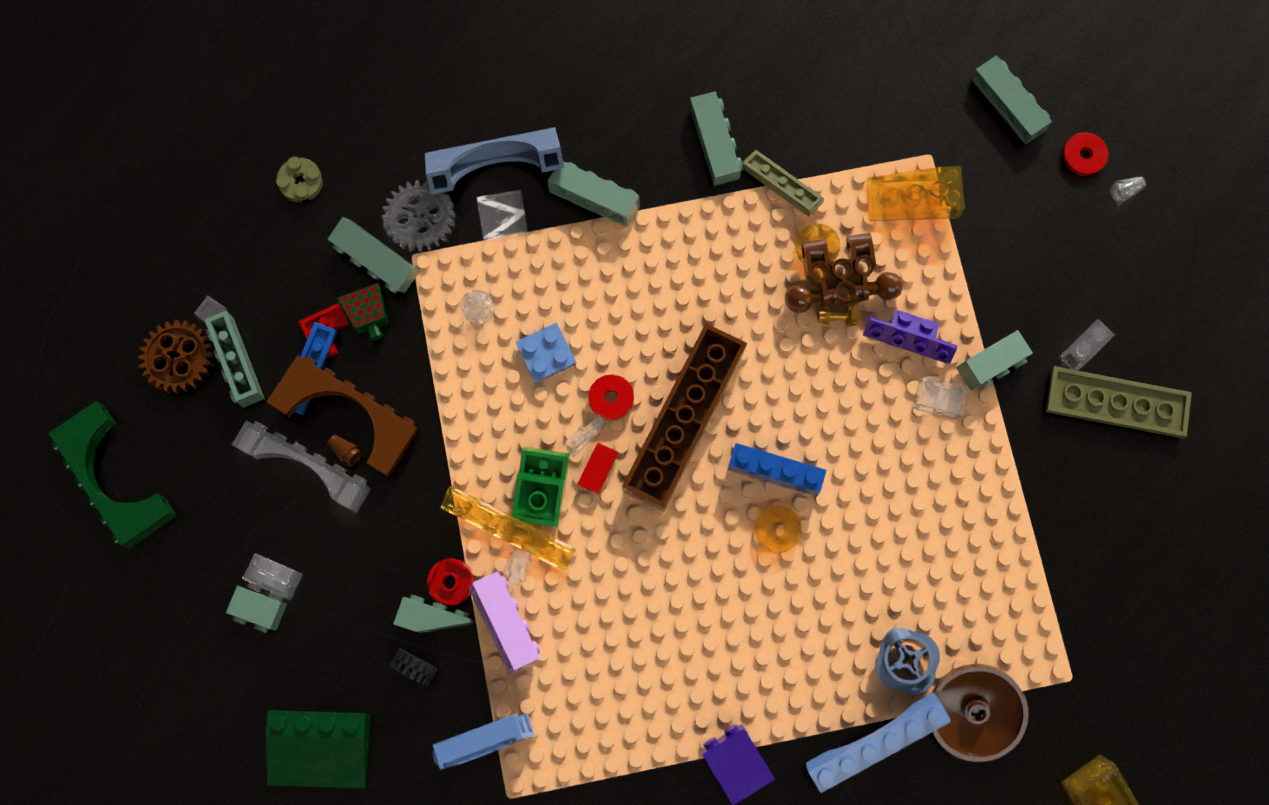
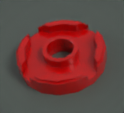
M1087 132L1078 133L1071 137L1064 146L1062 153L1066 167L1074 174L1084 177L1100 172L1107 163L1109 155L1104 141L1095 134ZM1085 150L1089 152L1090 159L1081 157L1080 151Z
M614 374L604 375L596 379L591 385L588 394L589 405L592 411L598 417L605 420H619L630 412L634 403V392L630 383L622 376ZM609 392H614L618 395V399L614 403H608L605 400V395Z
M453 558L445 559L436 563L429 571L427 586H429L431 597L437 603L446 606L459 605L471 595L469 587L474 582V575L470 567L463 561ZM452 575L456 583L453 588L449 589L445 581L447 577Z

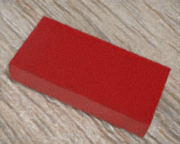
M597 443L577 485L599 495L619 452Z

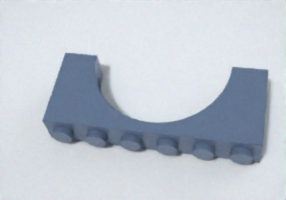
M555 127L425 153L426 176L431 195L452 191L455 183L462 176L489 164L508 161L528 162L538 166L542 172L564 168Z

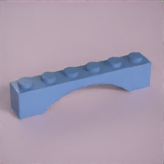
M933 692L913 703L901 715L874 733L846 746L826 751L806 762L808 772L820 793L948 724L951 720L940 700Z

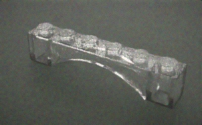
M248 421L244 423L232 443L234 447L257 460L286 458L309 466L322 478L331 498L335 502L355 513L358 512L371 490L365 485L367 482L365 479L356 474L353 478L345 474L347 470L337 464H334L333 467L326 464L327 459L317 453H314L313 456L306 453L307 448L296 442L294 445L287 443V438L276 431L273 435L266 431L268 427L257 421L254 424Z

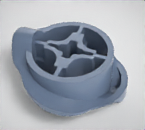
M906 628L891 629L884 636L880 645V652L876 660L877 675L881 682L891 689L900 690L911 695L923 694L932 686L935 680L936 669L940 661L939 648L935 641L925 634ZM902 643L915 644L921 650L909 651ZM895 646L899 660L889 667L888 653ZM904 656H906L907 659H913L911 667L909 664L904 665L902 663L904 660ZM926 656L927 670L921 677L917 662ZM905 671L914 680L901 679L894 673Z

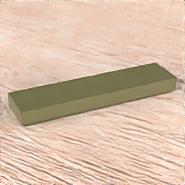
M757 150L742 162L743 170L810 217L824 203L822 196Z

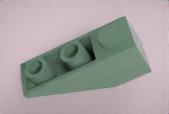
M411 595L410 599L403 597L394 621V625L417 633L473 624V620L468 618V613L457 609L455 613L446 611L447 606L433 602L432 606L424 604L425 599L415 595Z

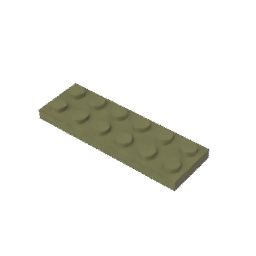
M1054 366L1051 368L1045 412L1185 438L1187 437L1192 392Z

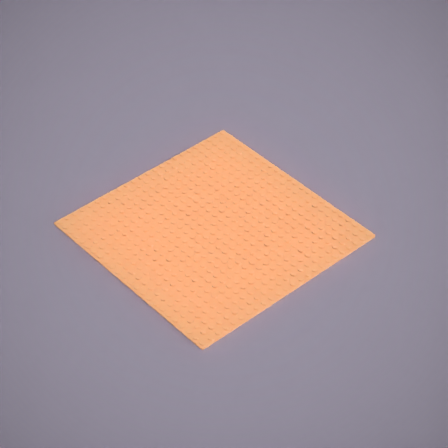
M931 155L917 156L799 179V181L824 198V203L810 217L767 186L639 210L628 227L603 217L418 253L412 256L413 266L420 270L415 280L465 563L470 567L474 575V582L497 571L501 577L503 576L509 586L507 591L510 597L517 601L519 606L518 613L521 619H524L529 626L530 632L528 634L540 649V659L513 674H509L472 597L493 722L513 714L520 716L528 713L535 737L523 739L524 741L499 750L508 798L522 797L702 759L704 756L700 749L704 747L703 744L713 737L718 739L725 734L724 731L734 724L737 726L742 724L755 747L897 718L913 703L930 695L943 676L964 665L985 664L996 667L1011 676L1022 691L1072 680L1070 665L994 383L982 390L978 386L970 391L956 369L958 365L983 351L984 346ZM870 233L877 266L870 276L867 277V281H876L880 274L893 272L903 282L902 293L894 300H884L878 295H871L868 301L826 306L829 307V312L845 311L846 306H859L861 321H859L860 325L846 326V320L829 321V325L818 323L817 311L823 308L821 303L812 304L811 308L803 313L790 311L785 303V294L791 286L799 284L808 287L810 290L818 289V287L805 279L801 243L825 239L829 258L831 261H836L840 258L848 259L846 236ZM864 262L858 263L859 270L867 272V264ZM836 265L835 270L837 274L845 275V268L842 265ZM814 268L813 275L821 279L823 278V271L819 268ZM839 288L840 296L848 298L849 291L847 288ZM896 309L939 323L936 338L957 345V351L951 363L947 364L863 336L869 317L891 323ZM557 323L577 365L535 384L516 345V341ZM705 323L746 342L747 347L665 511L662 512L622 492V485ZM614 374L622 376L633 388V407L626 416L619 420L601 419L592 411L589 405L588 394L590 387L596 379L604 375ZM609 392L605 395V400L608 403H614L618 399V395L614 392ZM597 443L619 452L599 495L577 485ZM735 443L826 469L821 492L816 497L727 470ZM524 446L570 453L558 527L511 520L517 474L519 473L521 453ZM906 628L931 637L937 644L940 652V661L936 669L935 680L925 693L919 695L907 694L903 691L887 687L879 679L876 672V660L880 652L882 639L891 629ZM902 643L909 651L921 650L915 644ZM895 646L888 653L889 667L899 660ZM904 656V660L902 663L904 665L909 664L911 667L913 659H907L906 656ZM926 656L917 662L921 677L927 670ZM905 671L894 673L901 679L914 680Z

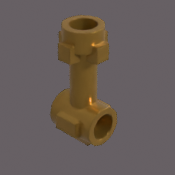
M846 306L845 311L829 312V307H823L817 311L818 323H823V325H829V321L846 320V326L860 325L861 311H859V306Z

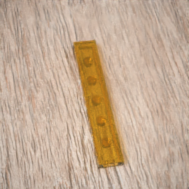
M453 486L448 488L440 507L563 571L567 570L576 551V548Z

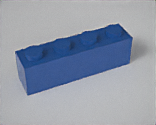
M735 443L727 469L816 497L821 492L827 471L826 469Z

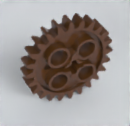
M175 320L172 326L167 321L165 322L164 329L159 325L157 326L158 332L156 334L152 331L149 332L152 337L150 340L143 339L147 346L139 348L145 353L138 356V359L144 362L139 365V368L146 370L142 375L145 378H149L148 382L151 385L155 384V388L158 390L164 388L165 392L170 393L173 389V392L179 394L180 388H182L187 393L189 385L195 389L197 388V380L205 382L202 375H210V372L206 370L207 367H214V364L209 361V359L215 358V355L209 352L214 349V346L208 344L210 340L207 335L204 336L206 332L202 329L198 330V326L194 323L190 326L187 321H184L181 326V323ZM169 340H173L172 345L165 348L166 343ZM195 344L194 350L187 353L188 347ZM166 361V366L159 370V365ZM189 366L188 371L185 374H181L182 368Z

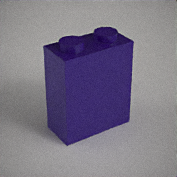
M734 724L724 731L725 734L718 739L713 737L703 744L704 747L700 749L732 805H735L775 780L742 724L739 726Z

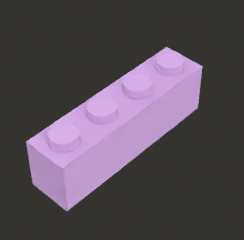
M497 571L473 582L469 587V591L509 674H513L540 659V649L528 634L530 632L529 626L524 619H521L518 613L519 606L517 601L511 598L507 591L509 586L503 576L501 577Z

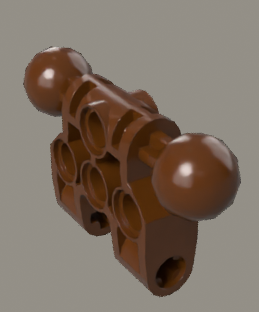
M870 233L846 236L848 259L840 258L836 261L830 260L825 239L801 243L805 279L818 287V289L810 290L808 287L799 284L791 286L785 294V303L790 311L803 313L809 310L814 303H821L822 307L868 301L871 295H878L884 300H894L901 295L903 282L893 272H884L876 278V281H867V277L870 276L877 266ZM859 262H864L867 264V272H862L859 270ZM836 265H842L845 268V275L837 274L835 270ZM813 269H821L823 271V278H816L813 275ZM840 287L847 288L849 291L848 298L840 296Z

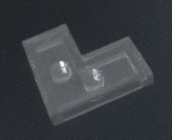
M598 414L585 428L581 425L565 442L567 452L572 457H575L605 427V419Z

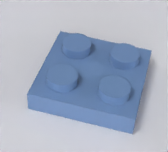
M557 323L516 341V345L535 384L577 365Z

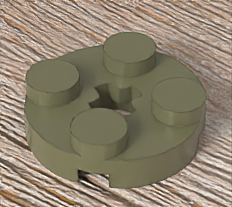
M292 157L280 168L276 183L287 199L293 202H302V200L308 198L311 200L318 195L323 185V179L319 168L314 162L306 158ZM299 176H303V179L305 180L304 183L299 182L298 185L295 184V179Z

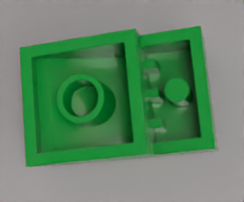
M524 446L521 453L519 473L517 474L511 520L558 527L570 453Z

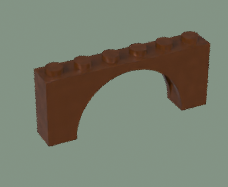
M297 355L267 400V403L290 418L302 404L319 396L338 395L357 402L369 414L374 427V446L367 464L386 477H389L418 432L417 427H415L416 422L406 416L400 418L395 415L396 410L387 404H384L383 407L375 402L376 398L369 393L364 392L362 395L355 390L357 387L347 380L344 382L336 379L337 374L327 368L321 370L316 367L317 362L310 357L305 356L303 359Z

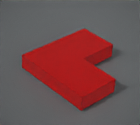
M340 303L299 321L306 339H308L315 322L335 330L350 324ZM334 342L330 348L327 358L338 354Z

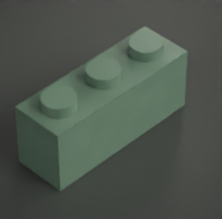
M1017 330L964 361L956 369L970 391L978 386L982 390L993 383L991 378L994 376L1000 379L1010 373L1009 367L1014 366L1017 369L1027 363L1025 358L1033 354V352Z

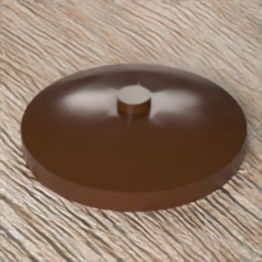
M969 664L958 667L943 676L932 691L940 700L951 720L948 724L933 731V734L944 749L960 759L985 762L1000 758L1015 748L1025 733L1028 723V706L1025 696L1016 681L996 667L985 664Z

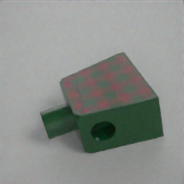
M379 283L338 297L341 306L358 334L367 332L370 341H376L383 337L380 327L387 325L389 321L384 292Z

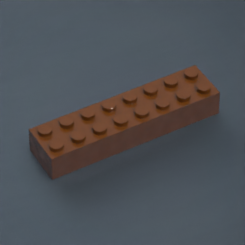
M705 323L622 485V492L662 512L665 511L746 350V342Z

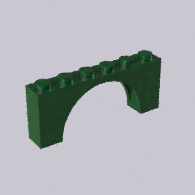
M95 401L49 432L48 434L53 440L50 443L55 451L61 452L65 458L62 460L65 467L76 475L74 479L80 489H85L89 495L86 497L89 504L100 512L101 515L98 517L105 527L109 526L113 532L111 534L113 541L118 546L121 545L130 549L177 515L166 498L159 494L139 502L120 503L112 501L100 490L94 477V455L104 435L116 423L105 406Z

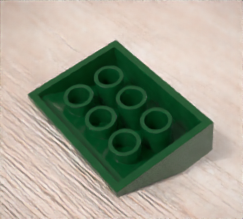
M268 710L266 726L268 785L365 789L371 714Z

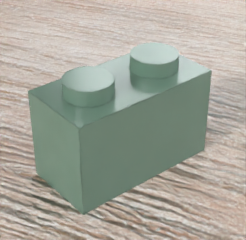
M237 586L226 613L233 615L232 620L244 625L247 621L255 623L254 629L267 633L269 629L277 630L287 604Z

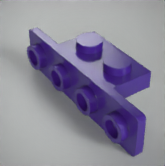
M896 309L891 323L869 317L863 332V336L947 364L951 363L957 351V345L936 338L939 323Z

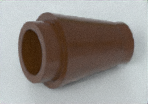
M333 435L328 440L327 445L343 465L351 467L360 460L362 452L358 446L338 435Z

